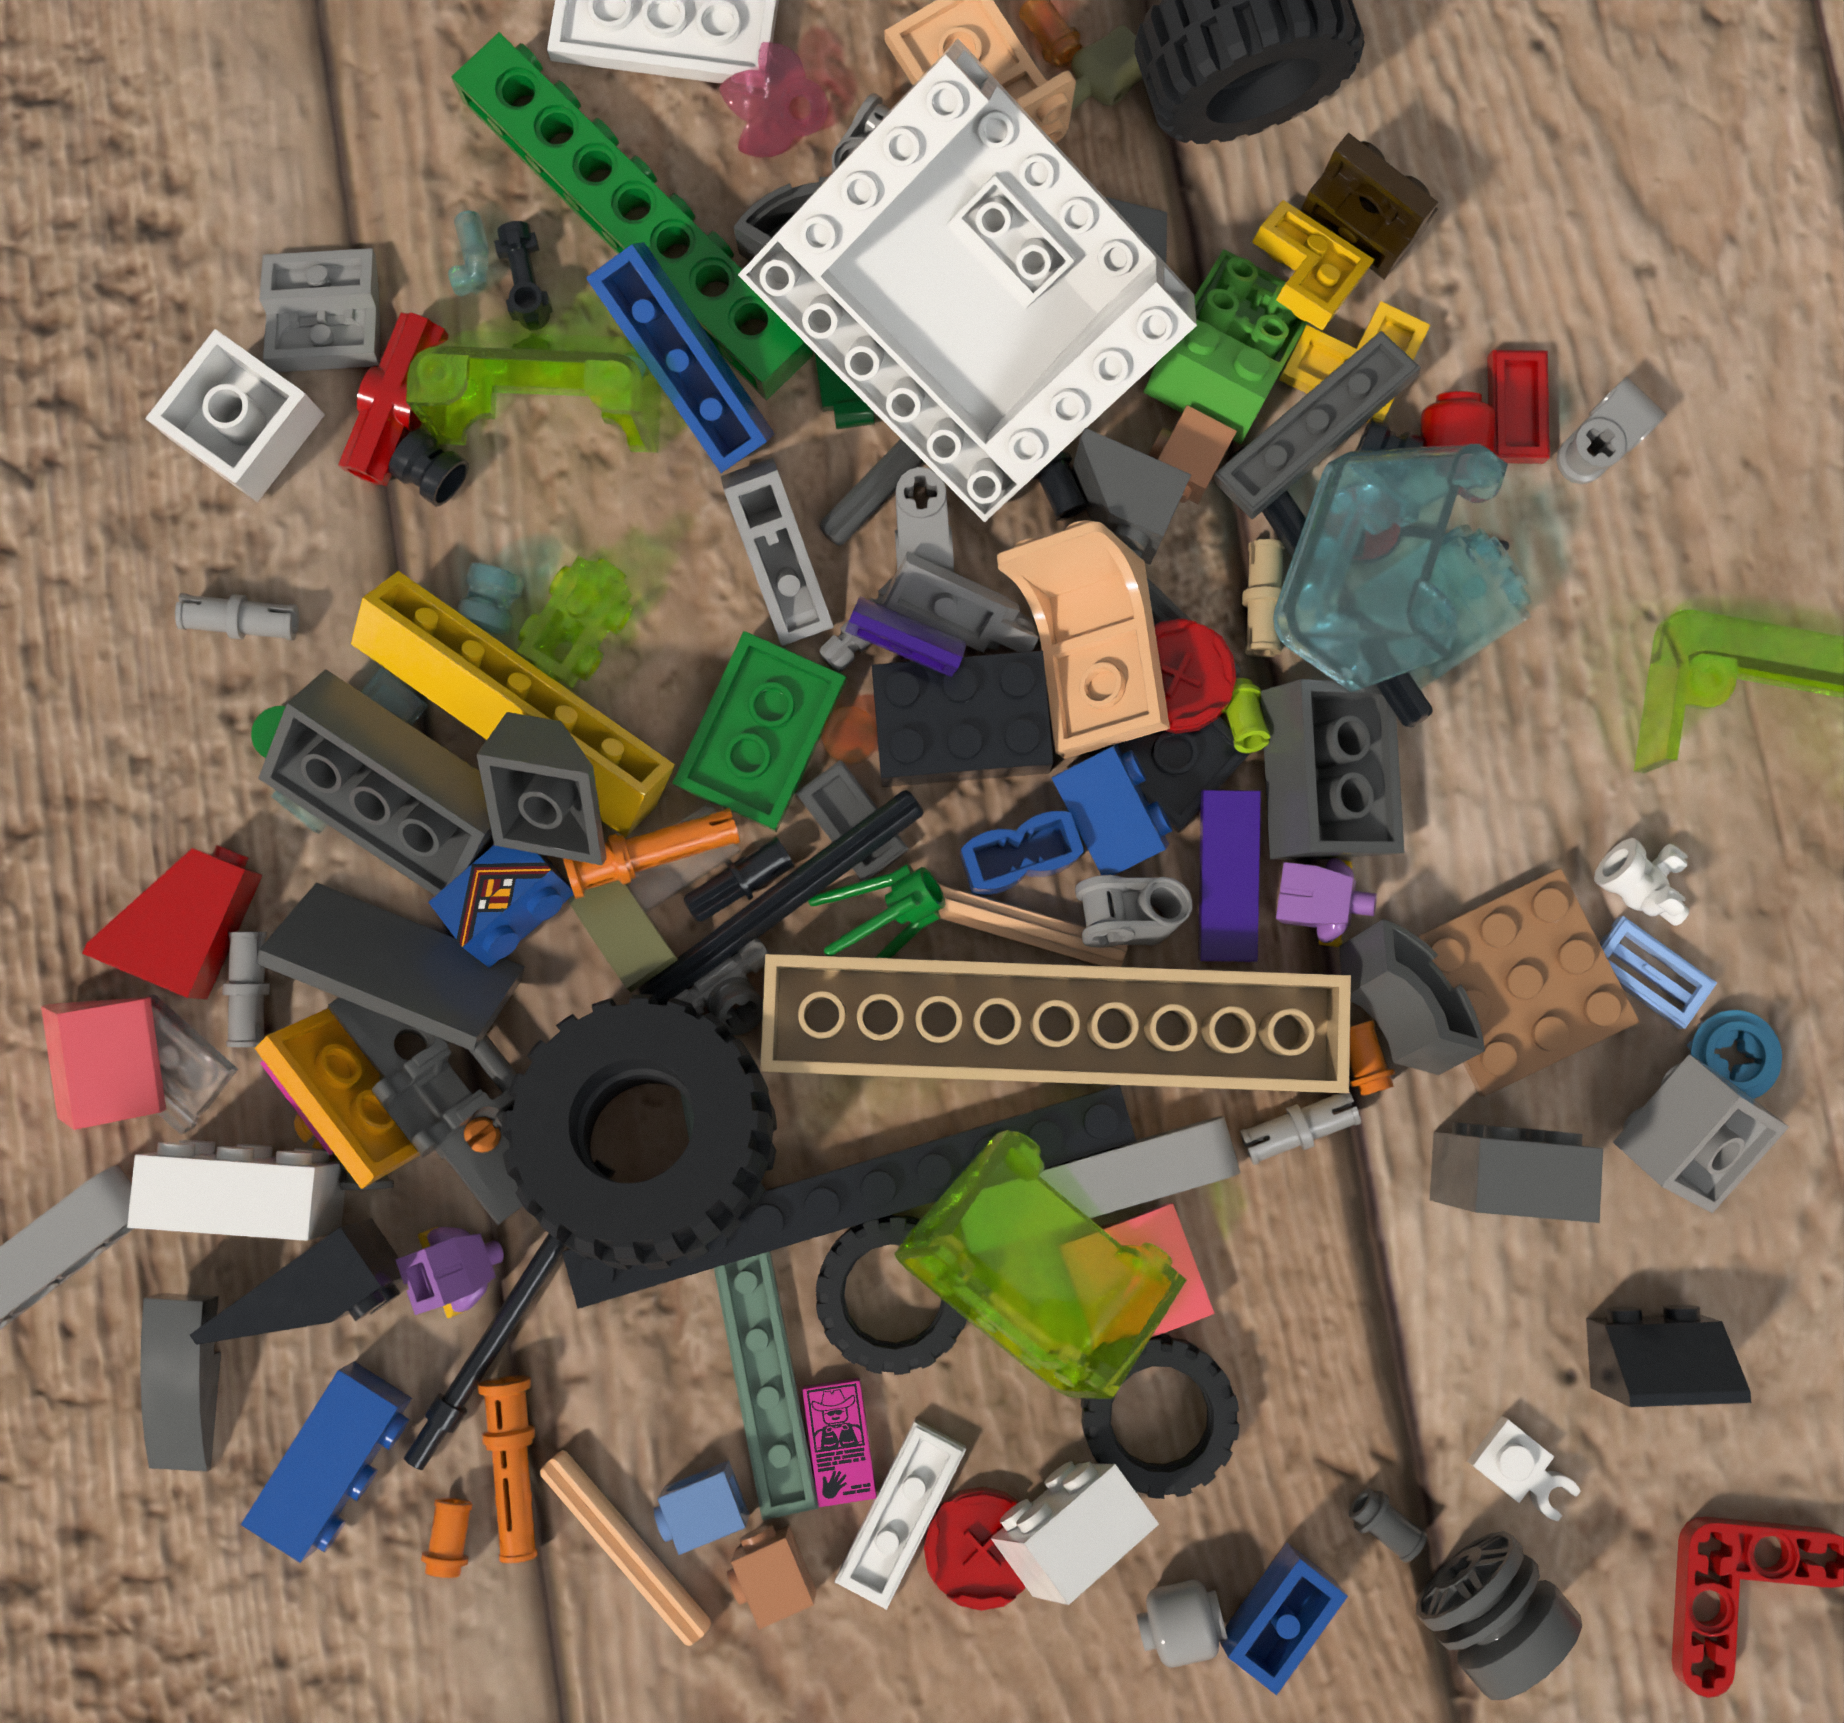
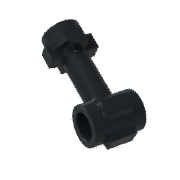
M507 222L498 227L497 234L499 240H495L494 243L499 259H509L514 286L510 290L509 299L506 300L508 312L512 320L519 321L524 328L529 329V331L538 330L548 323L553 309L547 291H541L535 280L530 253L540 250L535 232L531 233L530 225L526 222Z

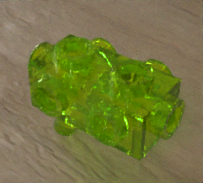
M578 555L571 567L565 565L555 575L549 588V594L552 597L541 614L533 613L524 623L518 636L521 645L517 651L525 660L558 683L561 681L573 688L579 678L585 682L589 681L603 660L604 654L597 649L609 631L618 635L632 616L634 606L628 603L632 593L627 585L623 583L627 577L626 574L604 559L598 558L596 562L587 561ZM562 642H570L573 644V647L565 660L557 659L555 657L556 647Z

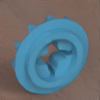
M1729 1010L1717 1012L1707 1020L1697 1024L1698 1030L1693 1040L1687 1044L1691 1051L1690 1055L1717 1071L1753 1099L1763 1095L1773 1086L1781 1070L1782 1050L1777 1035L1767 1022L1757 1015L1746 1011ZM1735 1039L1737 1041V1051L1745 1054L1747 1058L1754 1059V1063L1735 1064L1730 1073L1728 1061L1720 1058V1055L1715 1054L1714 1051L1715 1049L1731 1047Z

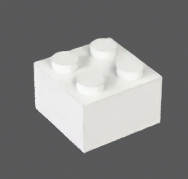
M214 329L145 419L171 441L258 502L325 414L306 393Z
M1072 1461L1067 1462L1046 1478L1044 1484L1048 1489L1032 1503L1028 1499L1022 1500L1001 1517L1000 1523L1003 1525V1528L991 1537V1540L1033 1597L1069 1605L1159 1525L1116 1464H1092L1091 1462L1074 1465Z

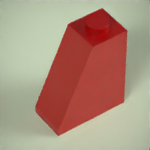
M216 844L212 854L191 848L86 943L82 954L186 998L208 1000L229 952L228 932H238L263 875L245 868L249 857Z

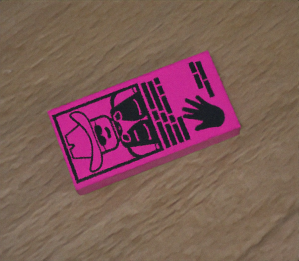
M854 1378L803 1386L802 1391L818 1506L824 1507L877 1499L861 1379Z

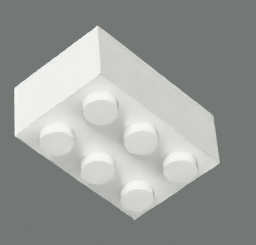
M179 1140V1143L158 1142L157 1152L135 1155L127 1228L308 1241L329 1235L342 1226L345 1190H340V1182L346 1179L347 1173L345 1169L340 1168V1161H329L330 1155L324 1149L295 1148L294 1151H277L276 1157H272L273 1146L237 1144V1147L218 1146L217 1152H215L216 1142Z

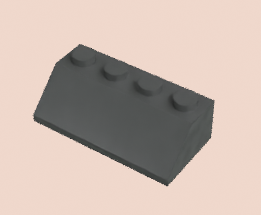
M327 669L321 672L286 704L258 777L259 780L435 896L490 848L494 841L479 770Z

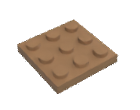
M1561 868L1542 875L1417 936L1438 954L1432 961L1441 970L1453 988L1460 984L1462 985L1475 1010L1483 1035L1485 1051L1463 1062L1479 1096L1485 1097L1640 1023Z

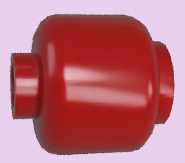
M1453 391L1436 395V402L1425 407L1421 414L1420 436L1425 438L1420 453L1421 458L1428 464L1439 466L1440 476L1466 477L1473 475V466L1489 461L1494 453V408L1482 402V394L1476 392Z

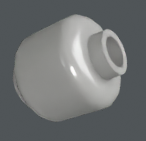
M1191 1579L1153 1588L1147 1595V1612L1137 1614L1145 1651L1156 1649L1160 1661L1169 1668L1213 1659L1219 1652V1641L1228 1639L1216 1590L1207 1592L1205 1586L1198 1580Z

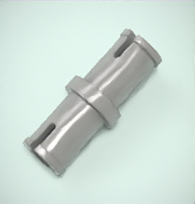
M181 593L178 596L179 602H176L175 621L178 629L225 632L229 638L243 640L246 635L285 638L291 641L296 639V632H298L299 610L296 604L283 605L248 601L247 596L232 594L229 599L194 596L187 593Z
M228 932L229 983H223L222 995H228V1040L226 1041V1047H256L264 1039V995H270L271 983H265V967L257 964L259 949L265 943L267 932Z
M1350 1092L1333 1095L1303 1108H1300L1298 1104H1294L1286 1108L1287 1114L1249 1129L1239 1130L1245 1147L1265 1139L1268 1140L1248 1148L1247 1153L1252 1164H1259L1262 1160L1301 1146L1302 1150H1307L1315 1146L1314 1140L1352 1125L1361 1124L1357 1107L1335 1115L1333 1114L1352 1106L1351 1103L1354 1100Z

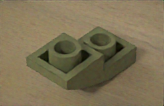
M618 880L585 890L584 897L575 899L573 895L567 900L630 993L678 960L653 920L644 911L627 884L623 885Z

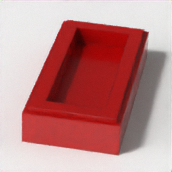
M1492 350L1487 356L1488 404L1495 411L1494 453L1489 463L1544 464L1550 459L1548 351Z

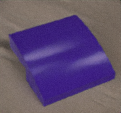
M861 596L854 607L845 632L950 677L959 668L966 647V642Z

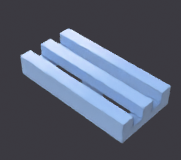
M1617 917L1611 925L1613 927L1608 935H1604L1599 942L1607 959L1613 954L1683 1004L1684 1007L1680 1011L1608 959L1623 990L1678 1029H1686L1717 982L1626 917ZM1626 936L1697 987L1693 994H1690L1619 942Z

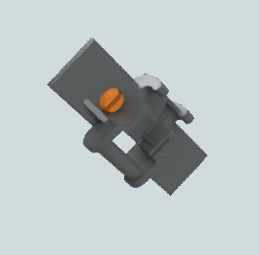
M340 997L328 1004L327 1008L380 1074V1081L372 1088L373 1095L422 1158L434 1151L438 1153L442 1160L445 1158L497 1225L523 1207L515 1194L518 1189L516 1181L507 1175L503 1154L507 1149H510L509 1141L501 1134L503 1113L513 1111L511 1106L514 1105L515 1100L508 1094V1091L517 1073L490 1038L485 1034L475 1051H469L503 1093L493 1100L485 1092L483 1093L481 1089L474 1094L470 1092L447 1061L452 1053L448 1048L449 1041ZM404 1033L418 1035L426 1045L425 1050L419 1052L409 1061L402 1059L394 1049V1040Z

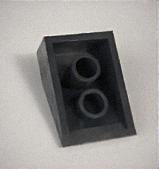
M372 1218L341 1226L190 1334V1337L198 1345L331 1323L349 1314L356 1322L369 1313L377 1312L401 1294L396 1287V1284L402 1281L396 1259L399 1257Z

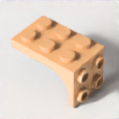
M935 0L884 30L887 46L912 85L959 39L1055 144L1065 136L1069 128L1076 80L1070 71H1064L1047 81L993 0Z
M1090 520L1074 522L1068 525L1065 531L1042 539L1030 538L1019 541L1013 546V549L999 553L997 555L998 569L1011 578L1019 587L1029 604L1037 625L1044 656L1055 753L1067 759L1170 729L1145 561L1103 523Z

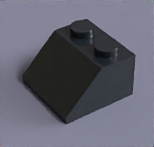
M1663 1306L1664 1316H1642L1641 1308L1611 1307L1605 1309L1606 1318H1586L1591 1389L1628 1407L1751 1403L1750 1388L1723 1322L1701 1315L1699 1306Z

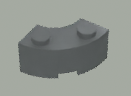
M1382 919L1339 946L1341 975H1351L1350 1001L1361 1006L1378 1023L1389 1043L1393 1063L1440 1075L1485 1051L1480 1024L1467 993L1461 984L1455 988L1452 987L1441 970L1432 961L1438 954L1419 937L1393 922Z

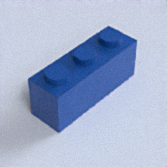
M355 1361L339 1369L241 1525L299 1563L317 1549L325 1553L345 1525L346 1521L340 1518L339 1514L350 1497L358 1501L376 1476L378 1470L372 1467L371 1463L382 1446L390 1450L405 1430L410 1419L402 1414L412 1398Z

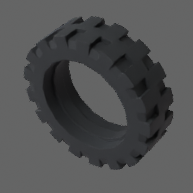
M889 1215L851 1227L850 1230L835 1241L820 1268L816 1283V1309L818 1318L825 1329L824 1333L829 1342L842 1352V1356L854 1365L857 1363L866 1367L867 1371L878 1374L894 1372V1375H903L910 1373V1370L920 1367L923 1369L932 1365L944 1352L947 1353L957 1341L956 1338L961 1330L964 1329L968 1318L971 1292L969 1277L961 1255L954 1244L944 1236V1233L933 1225L920 1221L918 1218L906 1215ZM890 1244L910 1247L925 1256L937 1271L942 1288L940 1309L931 1325L915 1338L896 1343L876 1340L860 1330L849 1315L844 1296L847 1276L856 1261L870 1250Z
M1165 1334L1107 1352L1104 1355L1105 1359L1091 1370L1088 1376L1089 1382L1086 1390H1083L1081 1397L1082 1429L1095 1460L1099 1464H1116L1135 1492L1145 1493L1149 1498L1165 1499L1164 1495L1175 1494L1177 1497L1186 1496L1193 1493L1191 1488L1201 1483L1203 1486L1209 1484L1216 1477L1214 1472L1221 1465L1225 1467L1233 1453L1230 1450L1233 1441L1238 1439L1240 1424L1237 1422L1239 1405L1230 1385L1231 1383L1224 1371L1207 1353L1193 1343L1184 1339L1172 1338L1170 1335ZM1152 1366L1172 1367L1189 1375L1200 1387L1207 1405L1206 1428L1199 1443L1186 1456L1166 1464L1146 1463L1130 1455L1117 1441L1111 1425L1112 1403L1119 1387L1134 1373Z

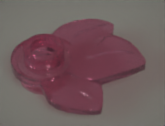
M762 42L758 56L759 70L738 72L726 79L720 85L719 90L727 106L740 119L747 121L739 139V151L754 157H773L786 151L796 136H808L818 131L827 119L829 104L827 96L820 85L806 78L801 58L792 49L779 43ZM797 96L805 97L810 102L811 111L806 118H797L791 111V102Z

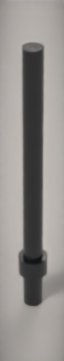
M598 1159L594 1162L598 1170L609 1179L616 1172ZM548 1233L446 1393H438L426 1411L425 1417L428 1421L404 1456V1460L412 1467L424 1470L447 1432L454 1433L468 1412L464 1406L478 1386L477 1384L484 1377L562 1256V1252L567 1248V1246Z

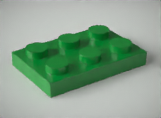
M743 631L672 784L721 808H730L732 813L777 832L847 682L846 676Z

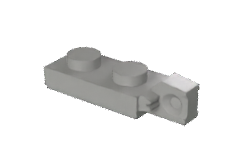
M908 551L883 596L882 606L965 641L967 646L983 653L986 648L998 650L1000 644L1017 652H1031L1039 639L1035 620L1020 613V605L1009 600V597Z

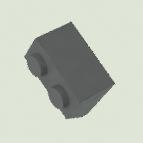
M1085 428L1080 438L1072 473L1083 498L1088 503L1086 509L1091 521L1103 523L1143 559L1145 563L1150 565L1191 474Z
M506 712L477 753L494 846L603 865L607 856L592 764L561 721Z

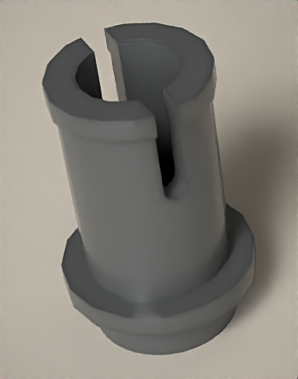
M1370 1488L1363 1490L1355 1498L1349 1509V1517L1354 1520V1528L1360 1533H1371L1397 1554L1403 1562L1413 1560L1426 1543V1531L1421 1527H1417L1389 1504V1496L1383 1491L1375 1493Z

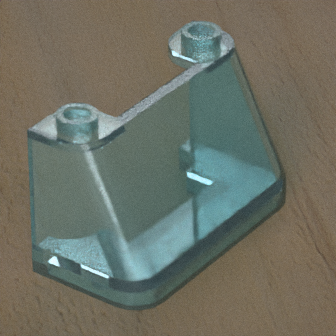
M1480 444L1350 451L1327 463L1322 472L1274 609V628L1280 641L1288 649L1350 692L1448 658L1457 630V613L1450 599L1430 583V578L1457 495L1472 503H1483L1495 497L1502 486L1508 464Z

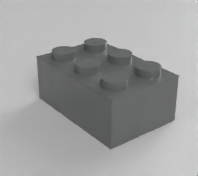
M1452 1122V1133H1433L1430 1201L1475 1213L1600 1223L1603 1148L1582 1146L1583 1134Z

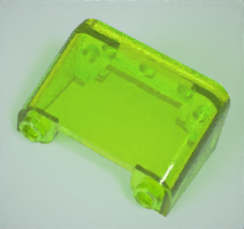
M463 331L457 332L421 351L410 364L406 402L430 434L438 440V444L466 445V431L474 422L481 418L495 419L497 393L588 396L592 404L602 411L601 417L605 424H616L623 429L631 452L658 453L662 388L627 337Z
M1007 1130L999 1132L909 1232L894 1255L907 1271L1052 1389L1071 1398L1113 1399L1187 1279L1171 1267L1173 1260L1165 1251L1147 1242H1144L1141 1247L1137 1245H1121L1043 1180L1040 1174L1045 1167L1039 1157L1041 1149L1032 1139L1017 1131L1011 1132Z

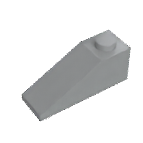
M772 457L722 475L721 481L724 493L781 646L834 628L774 458Z

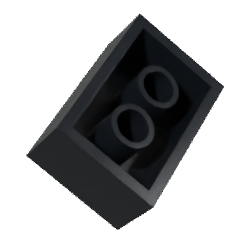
M1043 651L963 657L959 668L952 677L915 661L872 665L882 787L1049 774L1053 766Z

